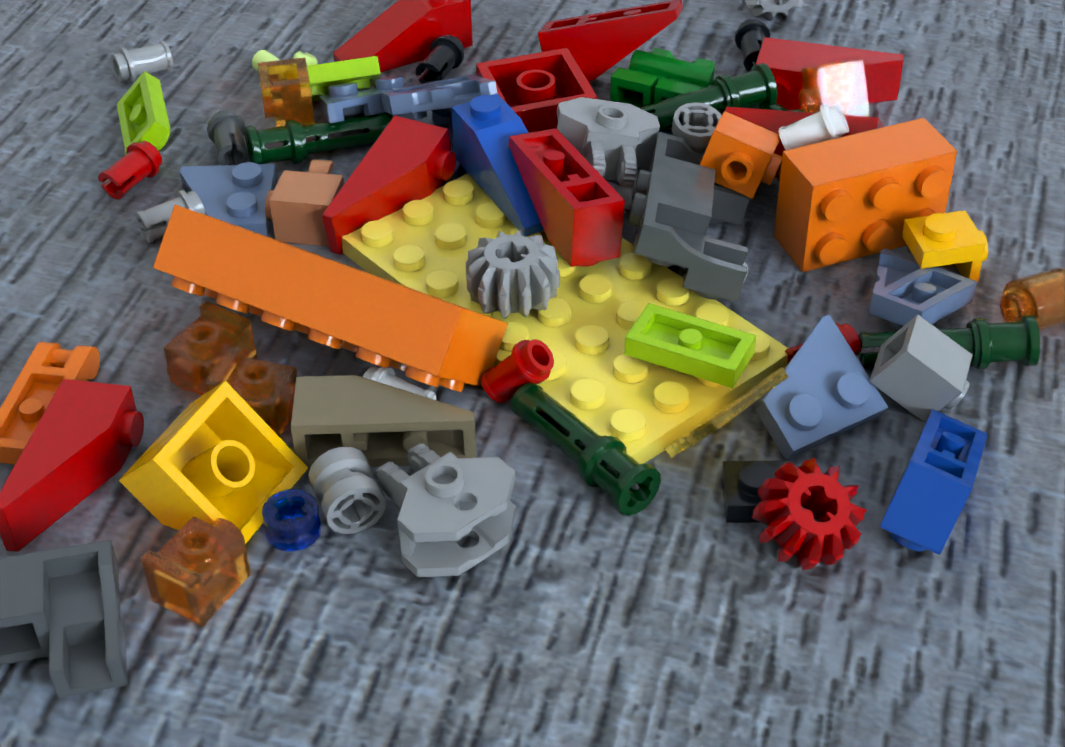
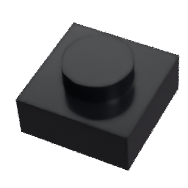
M723 461L721 480L726 523H762L752 519L753 509L759 502H762L757 495L758 489L767 478H775L774 473L784 464V461Z

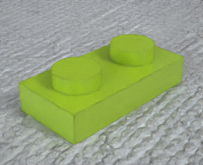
M378 56L285 69L284 82L287 98L298 97L299 102L318 101L319 96L326 95V92H329V86L345 83H357L358 90L369 89L371 86L376 85L375 80L379 79L381 75Z
M144 71L117 103L125 153L130 144L141 143L142 141L151 143L159 151L164 147L170 136L171 128L160 80Z
M648 303L625 336L624 355L734 388L755 353L756 335Z

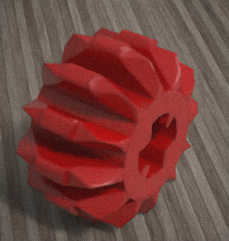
M815 457L810 460L806 459L799 467H796L792 462L785 463L774 473L775 478H767L759 487L757 495L762 502H759L753 509L752 519L768 525L759 535V543L776 541L781 546L778 550V562H786L796 554L802 571L813 569L819 561L823 562L826 566L833 565L843 558L844 549L850 550L858 543L861 533L856 526L864 519L866 509L850 502L857 494L859 485H846L842 487L837 481L840 466L830 467L822 474Z

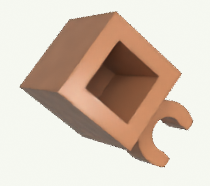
M313 159L308 172L283 170L275 189L268 191L265 201V215L267 220L273 222L276 240L284 243L329 247L322 214L344 185L343 175L331 174L334 167L333 161Z

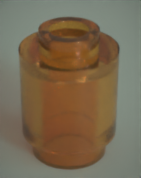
M1053 268L1008 282L1004 287L1000 301V310L1006 322L1020 321L1023 315H1033L1036 318L1039 331L1065 323V270Z

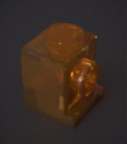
M305 57L257 63L265 119L275 118L276 127L285 126L287 120L293 119L300 121L302 125L315 124Z
M208 301L199 307L201 316L163 347L167 362V373L171 382L182 390L192 391L201 396L225 380L232 386L258 362L251 320Z
M230 346L205 385L208 392L226 380L280 437L292 418L296 377L298 376L296 367L243 357L241 348Z
M193 516L157 553L148 550L141 557L152 601L201 626L205 625L251 575L244 536L232 522L224 518H217L212 524H209Z

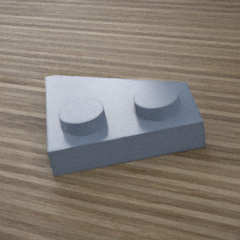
M885 248L881 250L869 313L888 320L889 325L897 330H900L917 314L930 324H934L972 302L977 281L939 267L920 269L914 258Z

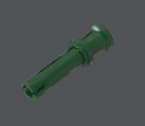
M760 63L754 65L750 72L730 77L727 74L718 76L712 81L711 86L662 100L652 105L640 107V109L657 116L660 124L659 132L671 130L674 113L684 104L697 102L707 104L715 108L721 115L726 107L748 108L757 104L767 107L775 104L777 101V85L768 65Z
M384 112L377 115L344 118L345 121L336 123L322 122L302 125L300 121L293 119L287 120L285 126L256 130L254 126L245 127V142L249 152V161L256 164H267L291 160L294 164H298L307 159V154L374 144L393 117L391 114ZM356 129L364 130L362 134L328 138V134ZM305 137H315V141L306 142ZM280 141L283 143L280 147H264L267 143Z
M1023 315L1020 321L1007 323H987L984 318H974L967 323L966 328L939 329L973 355L970 366L976 369H986L989 363L1022 361L1025 366H1035L1038 364L1040 335L1036 318L1033 315ZM860 332L861 347H881L896 332ZM879 352L859 354V360L864 369L874 367Z
M529 382L515 392L511 401V410L526 420L533 428L547 438L550 443L577 463L581 479L591 487H601L613 497V505L623 515L630 516L639 513L651 503L661 484V475L657 469L650 464H639L627 454L626 446L617 437L598 435L577 418L575 414L544 392L541 386ZM553 419L568 430L570 435L568 436L553 423ZM581 441L584 445L580 446L578 442ZM636 483L639 489L634 490L631 486Z

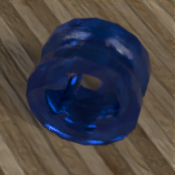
M288 489L274 494L264 503L262 517L265 524V533L268 542L274 548L282 551H298L306 549L319 538L322 528L319 518V506L316 498L310 493L300 489ZM296 517H301V518H303V519H301V520L295 522ZM289 518L288 523H282L283 520Z

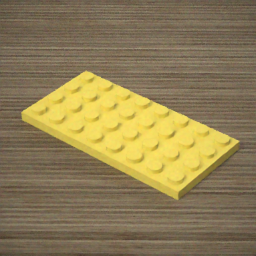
M468 173L437 188L430 196L421 200H412L406 203L402 209L379 220L370 221L363 225L362 228L342 237L343 254L367 273L508 323L493 367L510 356L514 345L521 340L531 341L536 339L546 344L552 352L554 366L549 377L537 385L541 386L544 392L575 414L577 418L598 435L617 437L626 446L627 454L639 464H644L774 380L781 375L787 366L788 354L785 350L788 348L717 300L704 298L693 290L684 288L681 276L666 266L657 265L649 261L645 256L634 254L635 247L623 237L619 258L599 261L597 264L588 267H570L555 249V255L558 258L560 285L557 288V296L549 299L546 310L530 309L527 318L519 313H511L507 318L503 319L501 312L498 310L491 313H483L480 303L471 301L470 293L467 290L466 261L468 260V251L477 248L479 238L495 239L498 231H502L506 235H514L519 230ZM545 231L526 236L542 235L544 244L553 246L548 241ZM647 304H654L756 335L755 353L734 388L624 355L625 336Z

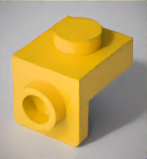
M966 210L904 219L902 237L920 269L955 264L961 276L978 282L982 262L986 261L988 257V242L984 232L976 228Z

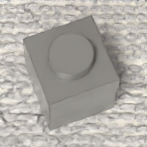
M917 314L881 345L869 382L925 422L932 409L936 411L941 410L943 407L947 410L952 409L965 396L969 388V381L966 378L973 355Z

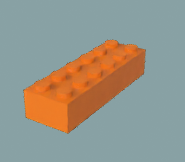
M176 204L174 205L153 265L154 269L174 276L171 283L172 287L203 297V295L214 298L216 299L215 303L246 314L250 312L261 316V321L273 326L308 334L307 338L335 349L344 348L355 352V357L385 368L390 366L405 371V376L434 387L440 385L458 392L463 391L465 383L483 387L481 377L486 370L493 367L508 323Z

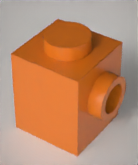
M724 111L714 129L700 165L716 170L715 183L753 199L760 182L771 185L779 168L782 156L775 154L774 151L780 136L775 132Z

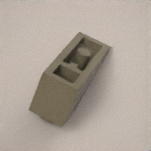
M358 375L296 377L291 432L295 454L306 464L308 469L311 468V465L319 456L328 450L338 447H353L361 450L371 467H380L389 461L395 465L397 464V466H411L408 462L407 451L420 443L421 445L424 443L426 447L428 446L430 450H433L440 457L451 452L457 458H477L475 413Z

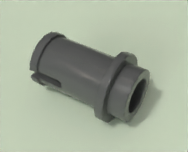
M228 110L215 113L208 122L207 132L208 137L216 145L219 164L230 165L228 156H232L234 165L248 162L249 152L243 138L245 135L243 119Z

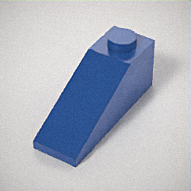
M497 93L477 96L469 102L451 107L456 160L518 230H522L525 237L544 231L509 148V136L528 133L521 118Z
M932 409L879 527L891 532V537L908 549L914 551H925L928 549L940 555L973 488L988 434Z

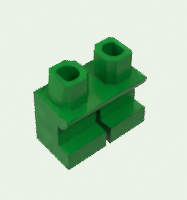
M654 48L650 53L635 50L630 60L629 69L619 67L611 75L610 101L628 103L640 108L711 86L714 80L715 64L713 61L697 58L692 62L675 59L670 51Z

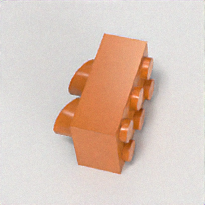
M925 118L785 150L782 153V162L777 171L779 192L774 237L802 272L880 253L885 248L891 250L907 246L902 237L904 219L929 216L935 213H946L957 150Z

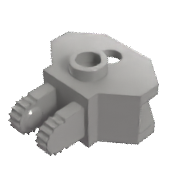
M579 97L558 103L556 111L558 118L557 129L606 181H618L619 187L632 188L640 169L649 170L650 158L660 128L657 116L632 104Z
M420 443L407 451L408 462L414 474L409 476L404 470L399 469L397 464L390 463V461L376 470L377 481H379L380 487L401 508L397 520L402 563L417 577L459 576L509 544L516 518V505L510 501L515 483V470L499 457L457 458L451 452L440 457L433 450H430L428 446L426 447L424 443L422 445ZM468 536L474 537L479 541L473 547H461L466 542Z

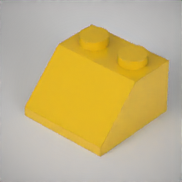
M225 380L191 402L119 481L161 524L232 552H237L245 546L308 467Z

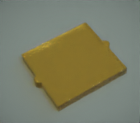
M783 367L774 371L736 395L664 449L672 458L685 449L690 448L698 441L717 431L789 377Z

